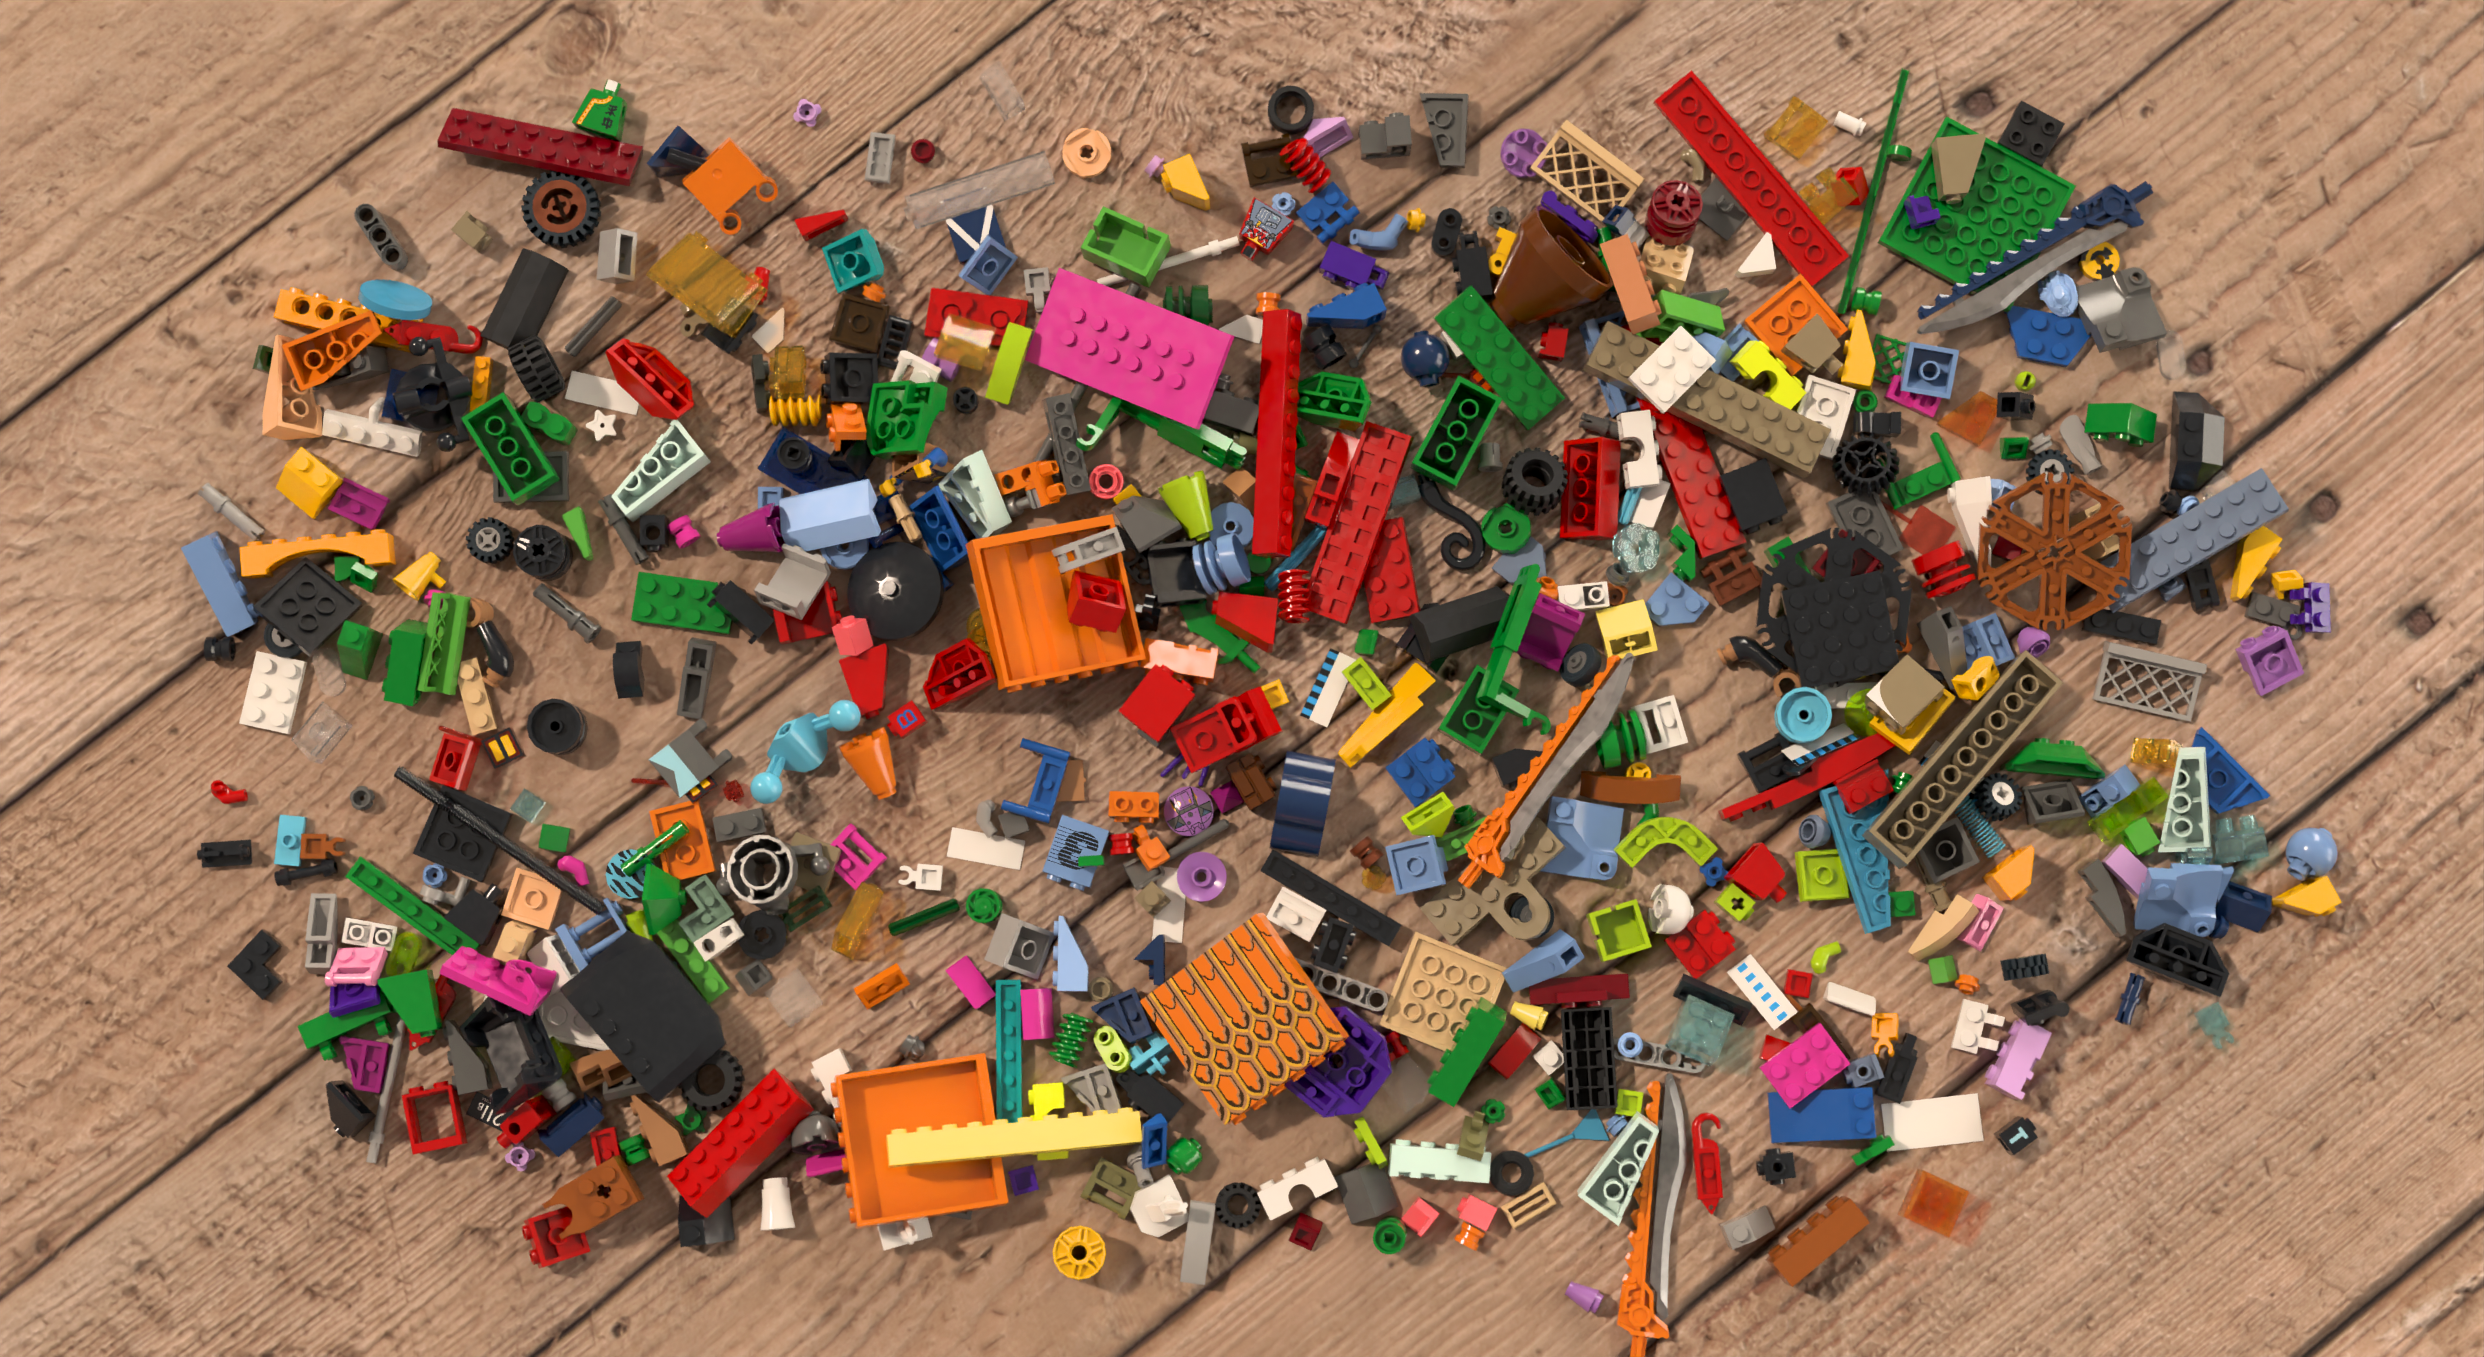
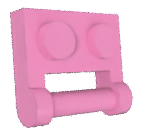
M385 947L338 948L330 972H327L325 975L326 986L333 987L337 986V984L376 986L377 979L380 977L388 955Z

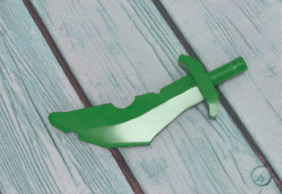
M1206 599L1202 604L1180 606L1189 631L1212 642L1226 653L1224 658L1218 659V665L1232 663L1238 658L1253 674L1261 668L1244 651L1249 642L1244 639L1239 641L1231 632L1215 624L1216 615H1212L1206 610Z

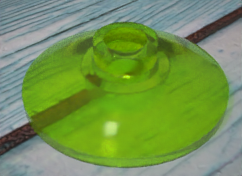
M1864 689L1855 693L1846 703L1844 717L1848 727L1856 734L1862 736H1871L1878 733L1869 727V723L1873 718H1867L1870 712L1865 707V696L1871 689Z

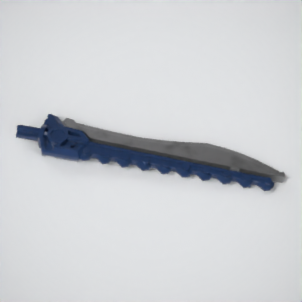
M2144 181L2127 192V190H2123L2115 184L2108 185L2080 203L2078 207L2075 206L2070 212L2071 218L2057 217L2053 223L2055 229L2040 228L2036 234L2038 240L2023 239L2019 245L2021 251L2006 250L2002 256L2004 257V262L1989 261L1985 267L1987 268L1986 273L1972 272L1968 278L1969 284L1955 283L1951 289L1952 295L1938 294L1934 300L1935 306L1921 305L1917 311L1920 320L1926 319L1951 303L1954 304V307L1917 329V333L1921 335L1955 329L1988 318L2004 310L2024 291L2060 265L2124 233L2127 227L2135 228L2142 226L2144 221L2141 219L2136 204L2153 194L2154 192L2151 189L2153 187ZM2112 222L2115 223V224H2113V225H2111V226H2109V227H2107V228H2105V229H2103V230H2101V231H2100V230H2097V229H2100V228H2102V227H2104V226H2106V225H2108V224H2110V223H2112ZM2079 229H2088L1964 301L1962 298Z

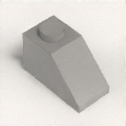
M1766 1205L1719 1224L1726 1243L1732 1250L1753 1242L1775 1229Z

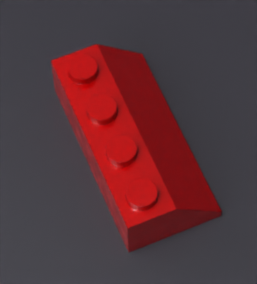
M1605 437L1564 441L1563 463L1565 465L1564 470H1567L1568 473L1566 478L1568 481L1561 498L1560 538L1581 540L1617 539L1621 441Z

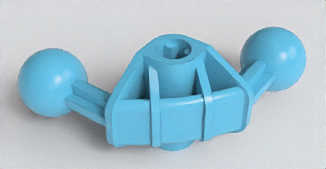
M840 700L832 705L829 714L817 717L814 713H808L783 724L777 731L767 752V756L771 761L766 772L759 773L751 782L750 791L753 798L763 804L775 802L782 793V782L779 777L783 769L808 772L820 766L828 752L827 729L834 727L843 732L853 730L860 722L861 713L859 707L850 700Z

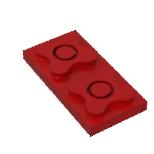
M931 288L924 336L1000 347L1009 322L1025 327L1029 302L1028 300Z

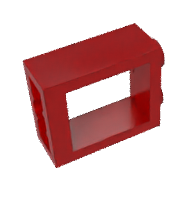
M448 1081L433 1083L434 1088L424 1090V1086L409 1088V1094L402 1095L413 1155L468 1143L458 1091H455L453 1085H449ZM448 1092L456 1135L423 1142L415 1099Z

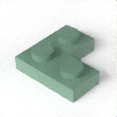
M706 874L685 888L699 909L680 921L679 925L694 944L695 941L733 917L734 913Z

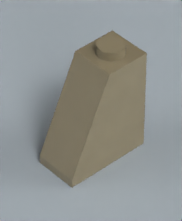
M1985 134L1938 137L1931 144L1938 202L1946 201L1947 204L1959 203L1968 194L1986 139Z

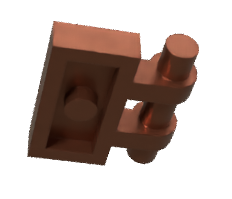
M1744 547L1736 551L1731 550L1727 552V556L1717 561L1712 560L1707 563L1706 567L1699 570L1704 579L1710 575L1714 576L1716 581L1707 586L1719 607L1761 584V576L1753 562L1751 561L1743 566L1740 559L1747 556ZM1732 564L1735 570L1724 576L1721 569Z

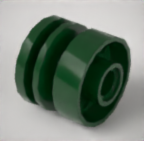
M1192 285L1189 297H1185L1183 286H1179V297H1173V286H1166L1163 300L1164 309L1209 326V323H1213L1212 298H1209L1208 285Z

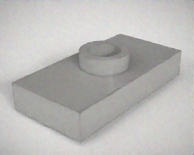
M871 132L865 182L890 184L896 140L895 135Z

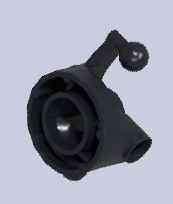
M415 337L409 343L410 352L415 356H423L428 352L429 348H433L436 363L420 364L410 369L400 379L398 388L393 393L395 406L398 414L408 425L425 433L442 432L455 425L458 435L453 436L451 433H442L436 441L441 451L450 452L456 447V444L470 441L467 428L461 419L467 408L469 397L472 396L470 382L467 375H462L452 364L447 363L440 337L429 340ZM427 385L441 386L445 390L447 400L443 399L437 405L426 403L424 406H421L417 391L420 392Z

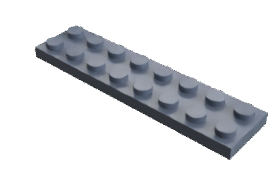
M2260 468L2132 543L2130 581L2120 576L2119 578L2127 583L2126 587L2121 584L2114 587V591L2120 597L2115 598L2111 594L2107 595L2116 601L2108 606L2111 612L2118 611L2288 512L2289 508L2264 470ZM2119 551L2100 563L2109 568L2115 567L2118 563Z

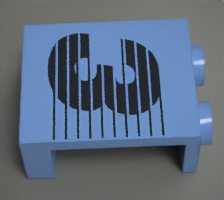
M1062 815L1043 868V872L1048 873L1046 878L1059 883L1061 879L1071 881L1070 887L1084 891L1085 887L1091 888L1097 866L1079 867L1078 858L1079 856L1101 855L1110 831Z

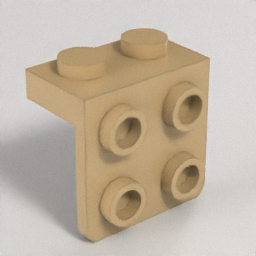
M1650 235L1647 237L1640 261L1644 262L1648 274L1643 276L1644 280H1650L1655 294L1661 290L1681 294L1694 252L1692 247L1684 244L1675 246L1663 245L1655 241Z

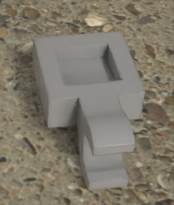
M1045 267L1024 270L1026 295H1034L1036 313H1042L1045 306L1044 294H1049L1051 290L1049 269Z

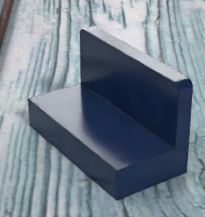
M2229 881L2220 901L2215 907L2216 915L2224 916L2225 920L2230 923L2259 932L2272 912V896Z

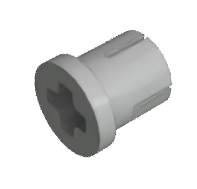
M1492 443L1481 444L1478 470L1482 472L1501 471L1503 463L1500 462V444L1493 443V446Z

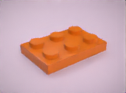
M699 799L693 803L687 801L649 811L655 838L675 825L679 820L683 821L690 831L660 854L663 871L680 881L716 872ZM673 834L666 838L664 841H662L660 844H658V847H660L662 844H664L666 841L672 838Z

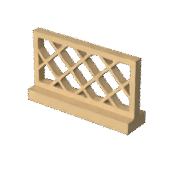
M1568 120L1563 123L1530 167L1531 171L1605 227L1607 226L1602 222L1604 217L1599 214L1598 204L1611 203L1613 208L1615 202H1620L1618 206L1624 207L1644 180L1642 176ZM1559 138L1568 144L1569 153H1555L1554 144ZM1551 149L1552 155H1547V153ZM1570 156L1571 170L1558 171L1556 158ZM1573 156H1585L1588 160V167L1575 169ZM1553 159L1554 172L1545 173L1537 166L1542 160ZM1589 171L1591 184L1578 186L1576 173ZM1593 171H1605L1608 182L1595 184ZM1572 173L1574 186L1563 187L1560 184L1559 175ZM1622 184L1630 190L1625 197L1614 198L1612 185ZM1609 186L1610 199L1597 201L1595 188ZM1592 188L1593 201L1583 202L1579 199L1578 190Z

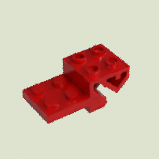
M1261 686L1248 690L1238 697L1234 696L1214 705L1215 707L1170 728L1192 774L1236 752L1240 753L1283 732Z

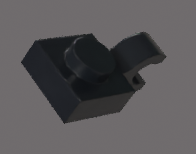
M1146 594L1144 604L1136 605L1138 627L1142 630L1157 632L1161 609L1154 608L1155 596Z

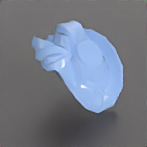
M2057 270L2050 272L2044 281L2038 280L2037 291L2039 298L2046 303L2047 307L2055 315L2066 318L2074 314L2078 306V294L2075 283L2069 275L2060 273Z

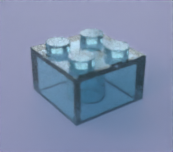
M1688 995L1680 1005L1665 1047L1711 1067L1719 1058L1735 1015L1692 995Z

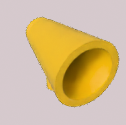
M430 551L392 579L403 592L416 601H419L430 581L439 589L446 583L435 572L441 560Z

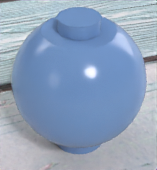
M2304 828L2293 834L2286 846V859L2289 863L2288 873L2300 881H2304L2306 877L2314 878L2328 873L2335 865L2338 855L2337 846L2332 838V834L2324 828Z

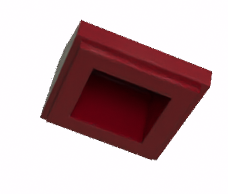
M1999 535L1991 554L2010 561L2021 555L2023 548Z
M1300 1213L1288 1241L1311 1251L1321 1231L1323 1222Z

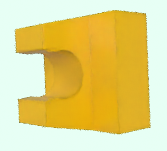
M2296 570L2271 573V583L2274 586L2275 595L2278 599H2284V592L2286 590H2300V588H2303V578Z

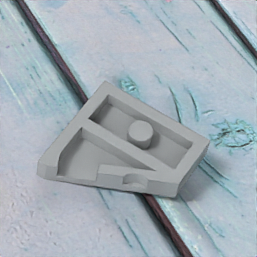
M1105 1063L1061 1078L1062 1082L1074 1091L1076 1096L1090 1108L1092 1113L1098 1110H1108V1114H1114L1118 1112V1109L1122 1108L1111 1071Z

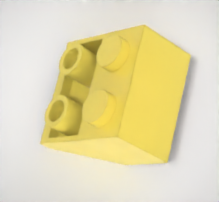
M1644 599L1595 611L1606 659L1612 655H1617L1623 659L1629 652L1636 656L1658 650Z

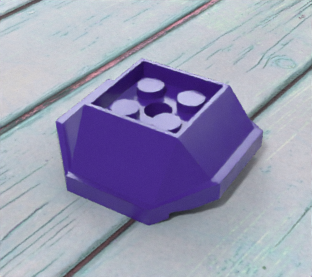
M1347 1006L1330 1008L1349 1035L1344 1040L1346 1045L1335 1053L1330 1050L1324 1055L1326 1060L1313 1068L1310 1065L1304 1070L1306 1074L1299 1080L1293 1082L1291 1079L1284 1084L1286 1088L1324 1118L1361 1113L1392 1073L1386 1037ZM1335 1054H1339L1343 1058V1065L1341 1067L1336 1066L1333 1062Z

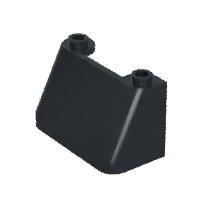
M488 996L460 1026L463 1037L469 1045L486 1048L502 1087L496 1089L490 1095L489 1100L494 1114L511 1111L555 1084L562 1076L561 1065L537 1009L529 1016Z

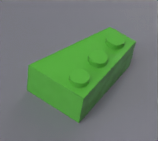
M1661 290L1652 298V301L1657 300L1662 314L1658 315L1661 325L1636 333V335L1646 339L1645 337L1659 338V342H1665L1680 326L1692 337L1705 332L1719 337L1725 331L1719 306Z

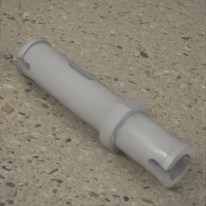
M206 483L202 487L204 491L199 490L198 495L210 503L216 513L224 515L250 537L253 542L261 538L260 534L264 535V529L233 505L228 496H223L213 488L210 483Z

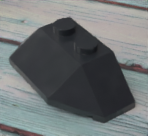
M2173 392L2169 489L2193 491L2223 466L2225 417L2199 393Z
M2162 923L2135 936L2125 960L2142 970L2217 997H2221L2229 976V972L2212 941L2166 923Z

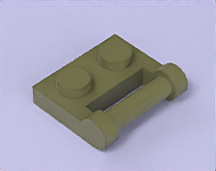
M1101 1157L1080 1197L1086 1201L1090 1199L1118 1214V1218L1125 1220L1135 1192L1141 1188L1138 1186L1135 1174ZM1097 1183L1127 1199L1124 1206L1093 1190L1094 1185Z

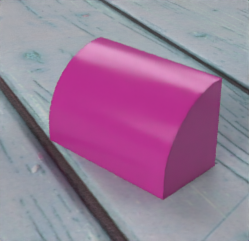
M1052 988L1020 990L1023 1040L1055 1038Z

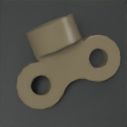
M697 299L688 300L680 306L686 318L681 323L680 328L681 333L685 337L695 336L699 325L709 324L714 319L712 307L700 306Z

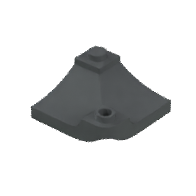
M2137 267L2119 271L2111 277L2076 287L2078 294V306L2076 309L2087 335L2092 334L2099 353L2116 348L2123 350L2166 336V329L2151 296L2150 281L2142 269ZM2132 276L2137 277L2139 281H2135Z

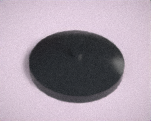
M905 542L885 543L867 552L854 567L847 589L848 605L852 616L866 619L870 634L888 641L906 640L923 632L936 618L944 597L943 577L935 560L924 550Z

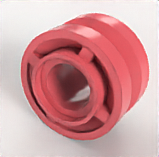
M1110 464L1097 466L1092 470L1088 478L1091 493L1095 497L1105 500L1118 495L1124 483L1120 470ZM1102 475L1111 477L1112 486L1110 488L1104 489L1100 486L1099 478Z

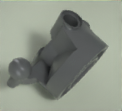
M755 835L742 841L733 850L727 863L719 864L721 878L717 881L716 888L723 896H729L734 892L740 899L766 911L767 915L784 914L789 911L788 894L792 891L798 878L796 858L814 855L810 868L817 876L826 874L829 871L830 864L823 857L821 843L792 846L779 840L778 837ZM775 864L777 866L776 874L769 884H765L763 874L766 869L763 866Z

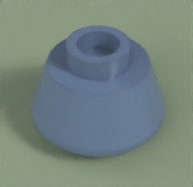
M1809 815L1800 824L1799 838L1807 848L1825 845L1831 837L1829 824L1818 815Z

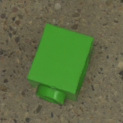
M2140 817L2118 829L2126 846L2134 856L2141 854L2142 857H2145L2154 852V846L2160 843L2146 817Z

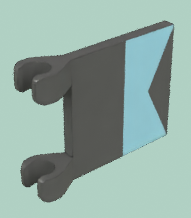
M703 719L696 721L688 730L649 759L650 763L679 798L683 797L732 759V754L727 749L712 759L695 738L707 729V723Z

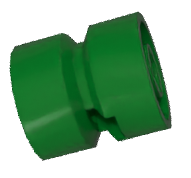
M1386 1216L1377 1223L1373 1242L1381 1253L1387 1255L1395 1254L1404 1247L1407 1237V1227L1404 1221L1399 1217Z

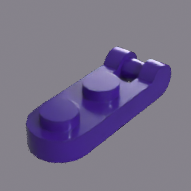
M1546 191L1543 194L1540 202L1542 207L1547 208L1560 217L1585 241L1593 243L1599 236L1597 232L1598 227L1590 220L1584 221L1577 216L1578 212L1569 205L1565 207L1557 201L1555 192Z

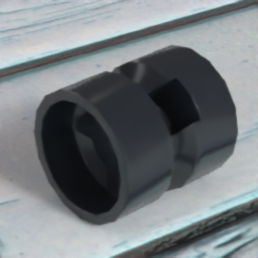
M1329 324L1315 330L1303 339V343L1308 351L1315 354L1313 359L1320 370L1329 368L1347 355L1342 344L1335 342L1337 336Z
M790 437L780 443L777 456L787 471L793 474H801L810 469L813 464V453L803 440Z

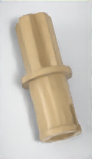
M903 494L891 497L888 502L896 514L897 523L902 524L909 540L915 542L921 539L922 534L913 518L915 513L911 512Z

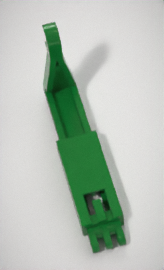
M1113 396L1095 426L1087 424L1086 431L1087 434L1093 435L1092 439L1084 441L1082 438H1078L1076 446L1083 451L1092 450L1121 411L1158 430V436L1221 469L1225 463L1236 469H1241L1247 452L1244 447L1234 443V440L1204 424H1201L1198 430Z
M1532 564L1522 567L1517 580L1514 582L1490 646L1493 653L1476 698L1522 718L1523 727L1532 724V719L1541 722L1542 729L1540 734L1546 735L1551 728L1550 720L1546 716L1503 693L1498 695V690L1511 655L1518 651L1542 586L1541 583L1536 581L1540 567L1538 564Z

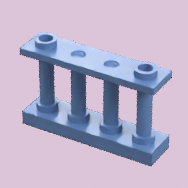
M605 898L603 901L607 909L602 911L599 916L592 917L576 928H569L568 925L562 924L555 929L579 971L583 970L593 961V957L607 949L626 931L630 932L621 917V914L624 912L617 901L612 902L611 899ZM613 917L620 930L589 949H582L578 943V940L581 939L580 936Z

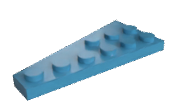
M1888 769L1884 770L1887 778H1889ZM1836 786L1818 791L1864 933L1868 934L1891 926L1890 896L1888 895V880L1890 879L1888 859L1862 837L1863 833L1887 807L1889 793L1849 814L1838 794Z

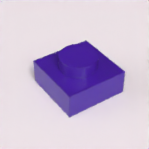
M1033 1165L1008 1172L1014 1196L1039 1190Z

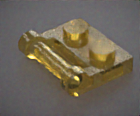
M1793 96L1788 102L1789 106L1771 129L1768 128L1764 132L1763 136L1798 161L1829 121L1802 100ZM1796 111L1801 112L1803 115L1785 138L1780 136L1779 133Z

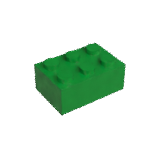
M1476 665L1437 731L1480 756L1505 716L1506 711L1476 698L1486 669ZM1502 680L1498 695L1503 693L1515 699L1520 690Z

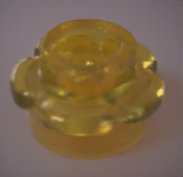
M1372 865L1362 872V883L1366 888L1377 890L1382 887V883L1386 880V875L1379 866ZM1372 875L1376 876L1375 880L1371 879Z

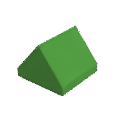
M1953 955L1928 960L1933 984L1958 980Z

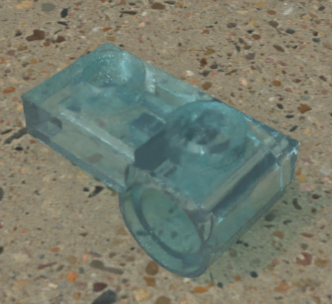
M2212 847L2187 848L2185 852H2176V863L2209 865L2213 858Z

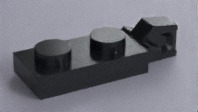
M1905 1033L1902 1043L1896 1042L1894 1056H1889L1883 1072L1884 1078L1880 1080L1875 1095L1898 1104L1901 1103L1918 1059L1916 1057L1918 1051L1913 1049L1917 1036Z

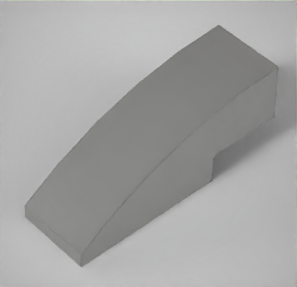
M311 893L305 939L308 944L305 968L309 974H326L330 972L336 956L338 932L336 894Z
M1191 1200L1180 1282L1205 1285L1216 1203Z

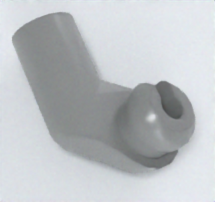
M992 800L980 802L976 815L977 824L988 838L998 832L990 821L991 813L995 810V804Z

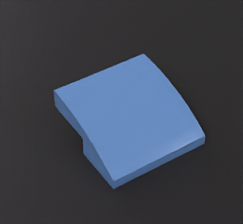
M1996 613L1962 626L1967 669L1972 667L1975 660L1984 656L1993 657L1996 666L2015 659Z

